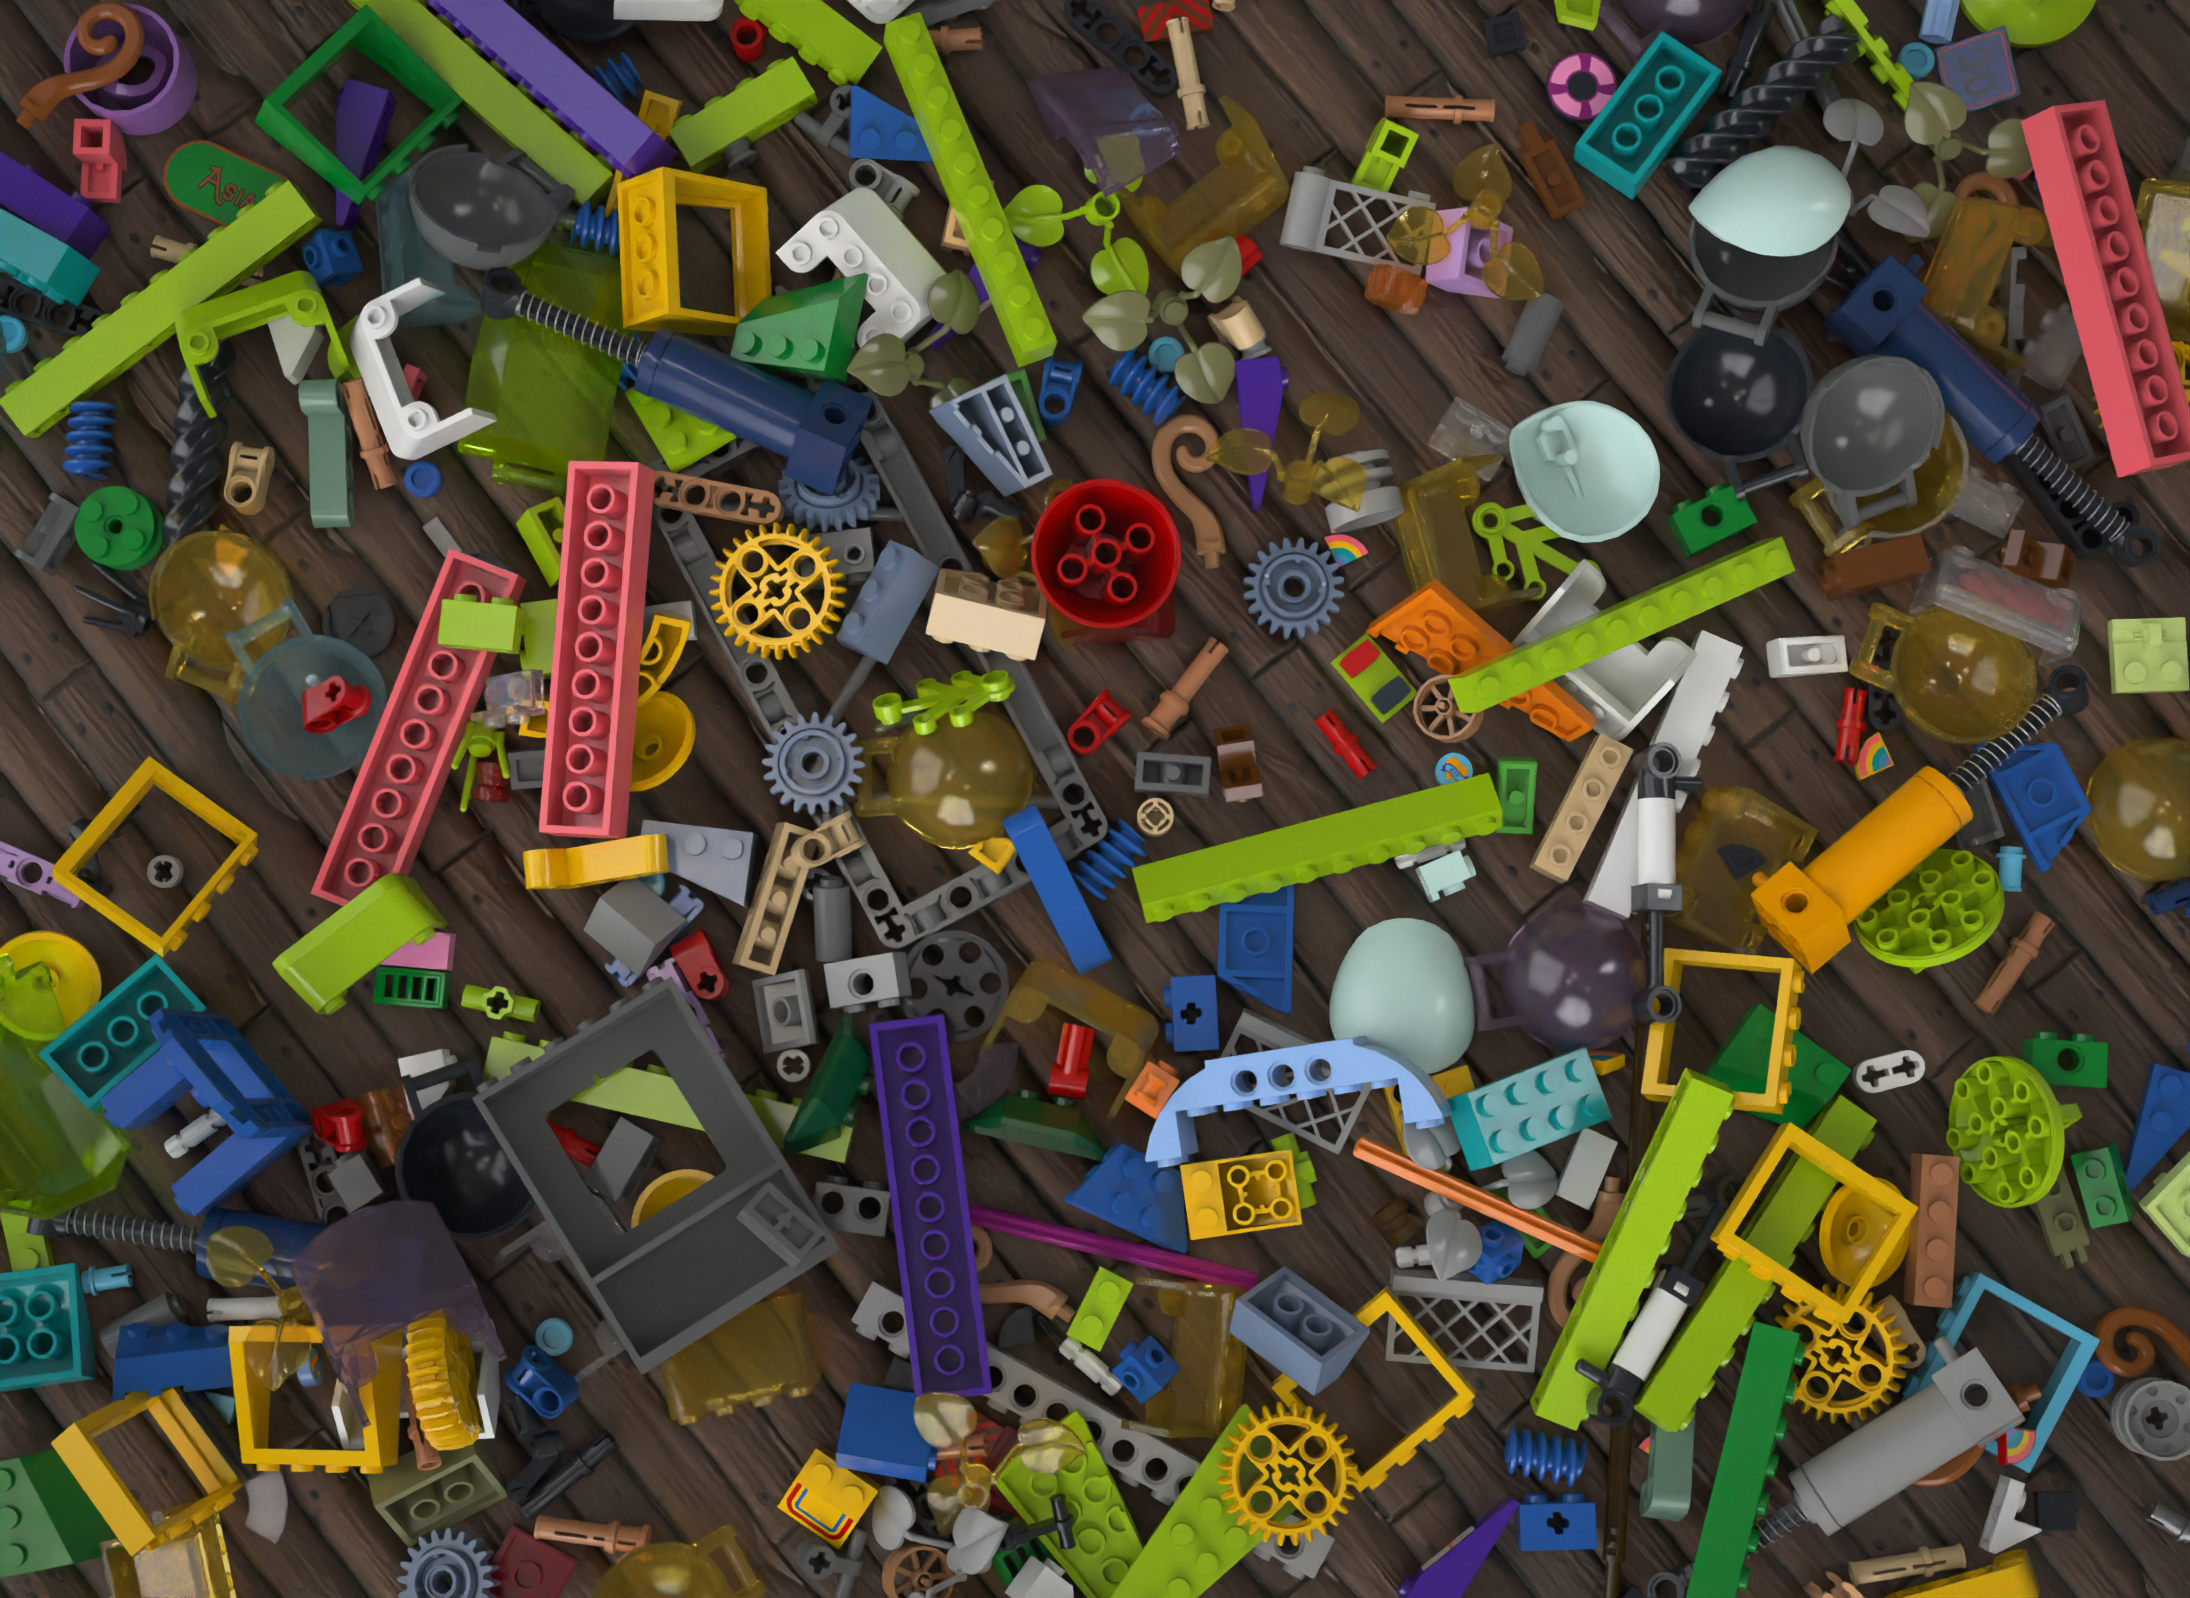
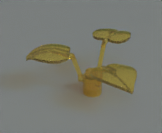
M1496 143L1475 150L1464 158L1455 169L1452 177V187L1455 194L1462 200L1472 201L1467 212H1464L1457 221L1443 229V220L1436 211L1425 206H1416L1404 211L1387 234L1389 245L1399 256L1415 264L1432 265L1442 261L1450 252L1451 246L1446 235L1453 233L1465 222H1469L1471 226L1477 229L1490 228V252L1494 257L1489 258L1485 262L1482 271L1483 279L1488 289L1496 296L1507 300L1538 299L1544 293V281L1540 267L1533 254L1525 246L1511 241L1505 243L1500 251L1497 248V232L1500 223L1496 219L1503 209V203L1511 194L1512 181Z
M1319 392L1303 399L1299 406V417L1305 424L1316 428L1312 435L1306 460L1293 461L1285 470L1278 453L1270 450V437L1263 432L1248 428L1232 430L1219 437L1207 451L1206 461L1215 462L1235 473L1257 475L1266 471L1273 460L1277 470V480L1284 481L1282 495L1287 502L1304 504L1311 499L1312 491L1338 505L1358 512L1367 485V473L1364 467L1358 462L1344 457H1333L1326 463L1318 460L1315 465H1312V461L1322 430L1333 436H1343L1352 431L1359 420V405L1352 397L1332 392Z
M1070 477L1057 479L1049 486L1044 498V510L1059 494L1075 485ZM1003 516L994 520L972 541V544L982 553L983 563L987 570L993 571L1002 579L1019 576L1037 583L1034 574L1020 570V567L1024 566L1027 561V551L1023 544L1032 542L1033 534L1022 537L1021 526L1014 517ZM1047 600L1046 611L1049 624L1062 647L1069 649L1076 640L1082 624L1061 614Z
M232 1226L221 1229L209 1237L207 1240V1266L210 1274L219 1284L229 1288L241 1287L248 1284L257 1272L279 1297L278 1307L283 1316L279 1318L278 1323L271 1320L257 1322L249 1331L245 1342V1352L250 1367L265 1386L275 1391L308 1358L311 1350V1337L302 1325L308 1323L314 1314V1307L311 1301L317 1297L315 1292L321 1276L324 1274L327 1286L333 1290H347L357 1286L380 1263L386 1249V1245L382 1240L352 1228H340L328 1233L318 1244L315 1253L316 1259L322 1267L315 1271L309 1291L305 1292L299 1287H291L286 1290L281 1289L269 1273L261 1267L271 1258L273 1248L268 1238L259 1230L247 1226Z
M924 1393L916 1398L914 1404V1420L921 1436L937 1448H947L956 1441L960 1450V1471L962 1475L960 1476L955 1473L943 1474L931 1482L927 1492L928 1505L935 1518L940 1535L953 1532L955 1521L960 1512L965 1508H979L985 1512L988 1510L991 1502V1485L998 1483L1000 1475L1019 1452H1021V1460L1024 1465L1040 1474L1059 1472L1085 1453L1082 1441L1066 1425L1048 1418L1032 1419L1022 1424L1018 1429L1017 1436L1020 1444L1013 1446L997 1469L991 1473L981 1463H968L966 1441L963 1436L970 1435L975 1430L977 1424V1413L969 1401L961 1396L950 1393Z

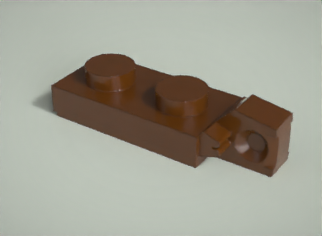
M1532 120L1520 125L1516 131L1522 147L1517 149L1520 160L1552 221L1554 222L1584 207L1587 204V200L1555 140H1551L1548 134L1541 137Z

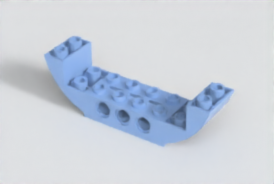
M1366 1036L1204 1061L1205 1069L1188 1079L1170 1097L1158 1115L1150 1134L1145 1161H1157L1158 1168L1189 1162L1188 1155L1199 1152L1193 1116L1218 1112L1217 1105L1222 1104L1224 1112L1254 1106L1253 1100L1255 1099L1260 1100V1106L1290 1101L1289 1094L1296 1093L1297 1100L1311 1099L1327 1095V1088H1333L1334 1095L1363 1090V1083L1371 1082L1372 1089L1399 1084L1405 1124L1416 1122L1417 1129L1445 1124L1444 1117L1454 1114V1111L1443 1091L1424 1070L1410 1059L1388 1048L1367 1043ZM1323 1060H1326L1331 1066L1329 1077H1326L1322 1072ZM1287 1066H1290L1294 1072L1292 1083L1287 1080L1285 1075ZM1251 1072H1253L1257 1078V1085L1255 1088L1250 1084L1249 1075Z

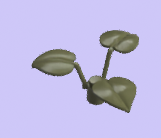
M1913 81L1910 83L1909 99L1904 115L1905 130L1914 142L1927 145L1935 154L1932 161L1936 165L1939 184L1936 187L1930 182H1921L1912 188V191L1921 198L1925 205L1930 233L1927 238L1902 233L1906 242L1916 243L1939 237L1948 232L1957 222L1960 214V202L1953 192L1944 191L1946 179L1942 162L1956 158L1962 148H1967L1980 155H1988L1985 164L1986 170L1997 178L2016 177L2033 166L2021 121L2025 119L2008 118L1997 123L1987 136L1988 148H1982L1969 142L1966 138H1961L1954 131L1962 126L1967 115L1966 104L1958 93L1946 86L1933 82Z
M1227 235L1217 240L1201 243L1191 249L1182 261L1181 276L1184 283L1189 288L1194 289V291L1187 293L1181 291L1179 294L1174 290L1160 292L1154 300V305L1151 306L1152 311L1149 316L1147 315L1150 310V303L1145 295L1134 290H1122L1107 295L1095 302L1085 311L1082 318L1103 344L1116 351H1128L1140 345L1147 336L1146 323H1152L1157 315L1166 324L1176 325L1191 349V353L1183 354L1175 361L1174 374L1178 385L1187 395L1199 402L1207 404L1219 403L1225 397L1234 378V357L1224 345L1217 342H1207L1199 349L1197 348L1183 324L1188 315V305L1185 301L1187 299H1196L1202 293L1208 301L1219 303L1233 294L1240 282L1242 272V260L1238 245L1231 235Z
M958 269L938 277L928 292L927 303L931 315L936 321L944 323L940 330L917 346L909 348L908 352H905L904 343L897 336L889 333L877 335L858 350L850 362L847 372L860 379L874 392L887 397L900 394L910 381L914 386L925 385L934 387L940 392L935 393L931 397L930 409H934L975 389L969 381L963 378L950 379L945 386L940 381L921 377L925 365L918 353L948 333L950 327L958 334L970 332L979 318L980 304L976 289L966 274Z

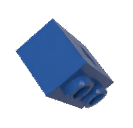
M1215 975L1170 977V985L1163 986L1164 1008L1172 1009V1022L1165 1023L1166 1045H1173L1174 1052L1219 1050ZM1189 1003L1195 1004V1009H1200L1201 1017L1195 1018L1193 1025L1186 1024L1187 1018L1181 1019L1180 1011L1186 1010Z
M1564 1492L1562 1493V1499H1547L1546 1493L1524 1494L1525 1500H1517L1520 1504L1515 1511L1516 1543L1521 1551L1597 1549L1595 1502L1590 1498H1585V1493ZM1553 1512H1557L1564 1518L1563 1523H1558V1529H1554L1547 1523L1548 1518H1553Z

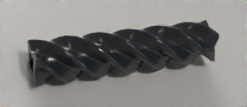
M1835 14L1825 17L1816 25L1809 37L1796 42L1787 51L1782 61L1766 68L1753 86L1743 89L1734 96L1726 110L1712 115L1701 127L1698 134L1692 135L1681 142L1674 150L1671 158L1665 159L1668 166L1667 173L1693 199L1695 189L1705 187L1722 171L1723 164L1733 163L1747 154L1751 139L1769 136L1777 126L1779 115L1792 114L1798 111L1805 101L1808 90H1818L1828 85L1832 79L1835 66L1853 63L1860 55L1856 44L1860 41L1859 38L1848 30Z
M230 337L218 340L219 351L216 357L209 363L199 366L216 411V417L210 418L202 406L182 355L185 369L180 376L178 384V395L181 405L176 412L174 420V431L177 441L170 455V467L173 477L166 491V503L169 513L162 527V540L166 550L207 555L205 551H209L216 540V528L210 517L218 509L221 497L214 481L222 473L225 461L218 445L223 441L228 432V421L222 409L231 399L232 386L226 373L236 361V350L231 340H229Z

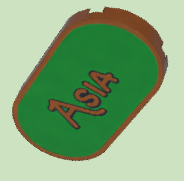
M205 140L191 141L179 146L169 156L163 173L166 191L177 205L218 226L225 225L226 227L238 219L236 214L243 207L251 203L256 205L266 198L265 192L272 185L280 181L285 183L289 180L272 169L216 143Z

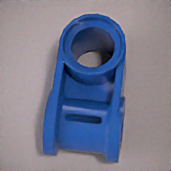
M1054 354L1046 358L1039 397V416L1046 426L1059 428L1069 421L1075 395L1078 392L1081 381L1083 360L1078 359L1076 363L1056 359ZM1051 401H1059L1065 406V409L1059 414H1051L1045 407Z
M535 1345L526 1346L521 1352L519 1362L515 1366L509 1367L504 1374L507 1386L519 1394L539 1415L545 1418L557 1417L579 1395V1386L576 1380L556 1364L546 1351Z

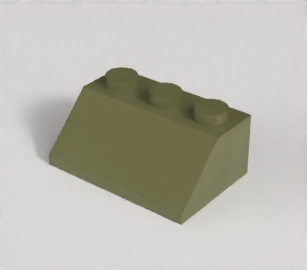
M477 1439L472 1445L463 1448L439 1451L442 1464L432 1470L421 1471L417 1468V1458L414 1449L398 1457V1465L383 1466V1473L367 1474L374 1508L408 1547L419 1543V1537H431L433 1530H444L507 1497V1487L482 1439Z

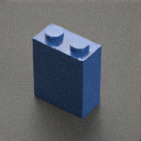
M851 1382L836 1450V1467L925 1482L928 1469L935 1470L939 1448L932 1447L934 1434L942 1435L945 1412L939 1411L940 1400L916 1404L915 1393Z

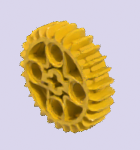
M778 522L773 524L772 533H769L767 528L761 524L759 525V536H755L748 529L745 531L747 542L743 543L736 537L733 538V542L737 547L735 552L726 548L723 549V553L729 558L727 563L715 562V565L723 570L722 575L710 576V579L719 583V588L709 590V594L720 598L719 602L711 605V609L723 611L724 614L716 618V622L718 624L729 623L730 625L724 631L725 636L730 637L735 633L739 634L734 644L741 647L748 641L747 652L750 654H754L759 646L761 647V657L764 659L769 657L771 650H774L777 660L783 659L784 650H788L792 658H797V647L801 646L806 653H810L809 641L813 640L820 645L824 643L819 635L822 630L828 634H833L834 631L828 625L829 620L841 621V618L834 613V609L845 608L846 604L838 600L837 595L847 593V589L837 586L836 582L844 579L845 574L843 572H833V569L840 564L839 559L827 560V557L832 552L831 547L826 546L819 550L818 547L822 539L818 535L808 542L810 532L806 528H803L799 535L796 536V527L793 524H788L786 533H782L781 525ZM772 545H786L799 550L779 565L764 548ZM753 554H761L764 562L762 568L757 572H748L746 568L747 559ZM807 558L813 559L816 565L815 571L808 577H801L798 573L799 563ZM738 570L752 588L733 604L732 586ZM823 579L824 600L818 613L804 595ZM776 583L781 587L786 585L782 589L785 595L782 599L775 596L771 598L774 594L772 586ZM752 605L756 606L758 610L757 620L750 625L743 624L741 614L744 608ZM777 609H779V610L785 609V610H784V613L782 614V613H781L780 611H778ZM801 610H806L810 614L811 620L809 625L804 629H795L793 625L794 615ZM778 618L783 626L792 633V636L771 638L757 634V632L763 630L774 619Z
M1824 1283L1822 1293L1841 1304L1846 1296L1845 1285L1839 1283L1836 1293H1832L1829 1283ZM1870 1292L1867 1294L1855 1311L1862 1314L1866 1320V1326L1861 1330L1852 1329L1848 1323L1837 1324L1834 1322L1832 1327L1815 1316L1808 1314L1815 1310V1308L1803 1300L1800 1304L1796 1303L1798 1307L1789 1302L1783 1306V1309L1789 1315L1788 1317L1780 1314L1775 1316L1774 1321L1781 1325L1782 1329L1794 1332L1796 1325L1804 1324L1809 1326L1813 1332L1812 1341L1802 1342L1807 1344L1805 1357L1812 1362L1801 1381L1795 1371L1792 1379L1798 1381L1794 1401L1793 1403L1789 1402V1404L1792 1405L1799 1399L1804 1402L1801 1410L1802 1414H1805L1813 1407L1816 1409V1420H1820L1823 1414L1828 1412L1830 1413V1422L1832 1424H1835L1839 1414H1843L1846 1423L1849 1424L1852 1422L1853 1412H1857L1861 1420H1866L1867 1407L1875 1414H1878L1881 1411L1880 1404L1877 1401L1879 1399L1887 1405L1890 1404L1892 1397L1887 1392L1888 1389L1896 1393L1900 1391L1901 1385L1893 1379L1894 1377L1904 1379L1907 1375L1906 1371L1898 1368V1364L1902 1365L1909 1362V1356L1899 1354L1900 1350L1908 1347V1342L1897 1341L1896 1339L1904 1331L1903 1326L1892 1328L1890 1325L1897 1315L1895 1313L1887 1316L1882 1314L1886 1302L1883 1301L1877 1304L1876 1307L1871 1304L1874 1293ZM1874 1325L1883 1338L1886 1348V1359L1863 1345ZM1837 1329H1838L1839 1332H1840V1334H1834V1333L1836 1332ZM1853 1340H1859V1341H1858V1343L1855 1345V1343H1854ZM1837 1345L1844 1348L1842 1351L1844 1357H1840L1838 1361L1831 1358L1833 1355L1831 1349H1834ZM1866 1364L1877 1366L1881 1372V1379L1876 1382L1866 1380L1862 1375V1366ZM1814 1376L1824 1378L1829 1385L1828 1392L1825 1394L1814 1392L1810 1387V1378ZM1842 1380L1847 1381L1861 1391L1867 1392L1860 1397L1850 1400L1831 1399Z
M438 1307L416 1313L408 1325L409 1332L406 1334L408 1344L405 1346L408 1358L405 1361L408 1364L409 1373L407 1376L411 1386L409 1390L412 1391L413 1396L412 1404L415 1405L417 1411L416 1418L420 1419V1429L425 1431V1439L438 1451L453 1450L472 1445L479 1437L478 1434L481 1431L480 1424L483 1420L477 1399L479 1368L476 1366V1354L472 1350V1341L468 1338V1329L464 1328V1320L459 1317V1313L451 1307Z
M1277 1402L1276 1413L1271 1414L1268 1407L1264 1405L1261 1407L1262 1418L1258 1419L1256 1415L1249 1412L1248 1417L1251 1424L1248 1427L1239 1421L1236 1423L1241 1432L1239 1437L1232 1434H1227L1226 1436L1234 1445L1232 1449H1220L1224 1455L1229 1457L1228 1462L1217 1463L1218 1468L1227 1471V1476L1218 1478L1217 1483L1228 1485L1229 1487L1228 1490L1220 1494L1221 1499H1233L1234 1502L1226 1510L1229 1514L1238 1510L1241 1512L1236 1520L1239 1526L1245 1524L1248 1520L1251 1522L1248 1530L1251 1536L1260 1528L1263 1530V1542H1268L1273 1533L1276 1534V1542L1279 1546L1283 1545L1285 1536H1290L1292 1544L1298 1546L1300 1534H1304L1308 1542L1311 1543L1313 1542L1312 1530L1317 1529V1531L1325 1536L1327 1531L1324 1523L1328 1521L1338 1526L1339 1522L1333 1514L1336 1511L1344 1514L1348 1513L1346 1507L1341 1504L1343 1498L1347 1500H1354L1355 1498L1354 1495L1346 1491L1347 1485L1358 1484V1480L1348 1476V1471L1357 1469L1358 1465L1346 1461L1347 1457L1354 1454V1449H1342L1341 1445L1348 1439L1347 1435L1342 1434L1335 1437L1333 1433L1338 1428V1424L1332 1422L1325 1427L1323 1424L1326 1414L1323 1412L1315 1419L1311 1418L1313 1412L1311 1406H1307L1303 1414H1298L1299 1409L1296 1402H1292L1289 1412H1285L1283 1404ZM1286 1424L1306 1428L1287 1447L1274 1434L1268 1431L1271 1427ZM1263 1435L1270 1441V1450L1264 1456H1254L1250 1450L1251 1441L1256 1436ZM1311 1436H1320L1324 1443L1323 1451L1318 1456H1308L1304 1449L1306 1440ZM1296 1450L1300 1458L1311 1465L1305 1470L1300 1461L1288 1455H1291ZM1282 1451L1287 1455L1281 1458L1278 1453ZM1243 1454L1261 1471L1260 1475L1244 1492H1242L1239 1480V1467ZM1331 1455L1335 1466V1482L1332 1493L1313 1475ZM1279 1463L1288 1468L1293 1465L1296 1467L1292 1472L1296 1477V1484L1286 1479L1280 1483L1279 1479L1282 1473L1279 1471ZM1267 1464L1272 1467L1269 1472L1265 1468ZM1305 1476L1310 1479L1307 1483L1303 1480ZM1268 1477L1273 1485L1284 1491L1279 1497L1271 1487L1264 1483ZM1292 1489L1297 1493L1294 1497L1288 1493ZM1257 1491H1266L1270 1495V1505L1264 1511H1254L1250 1505L1252 1495ZM1311 1491H1320L1324 1497L1322 1508L1315 1512L1308 1511L1304 1503L1305 1497ZM1288 1500L1307 1517L1305 1520L1293 1523H1281L1269 1519Z

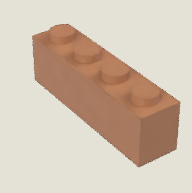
M1911 1153L1909 1201L1919 1208L1911 1219L1909 1245L1905 1257L1904 1303L1918 1306L1952 1308L1960 1157Z

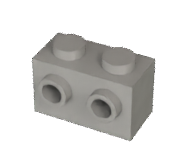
M870 527L809 535L808 542L817 535L822 539L818 547L819 550L826 546L831 547L832 552L827 557V560L839 559L840 564L833 569V572H843L845 574V578L840 581L847 580L848 585H861L867 582L876 565L873 534ZM807 558L800 562L801 577H808L813 574L816 568L813 559ZM823 579L812 589H824Z

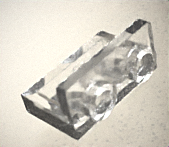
M1456 396L1430 438L1428 446L1482 479L1490 481L1510 449L1509 437L1512 429Z
M1965 464L1963 468L1959 466L1953 467L1950 472L1952 476L1935 506L2000 539H2004L2025 499L2016 495L2018 489L2001 480H1998L1995 485L1983 479L1986 473L1972 465Z

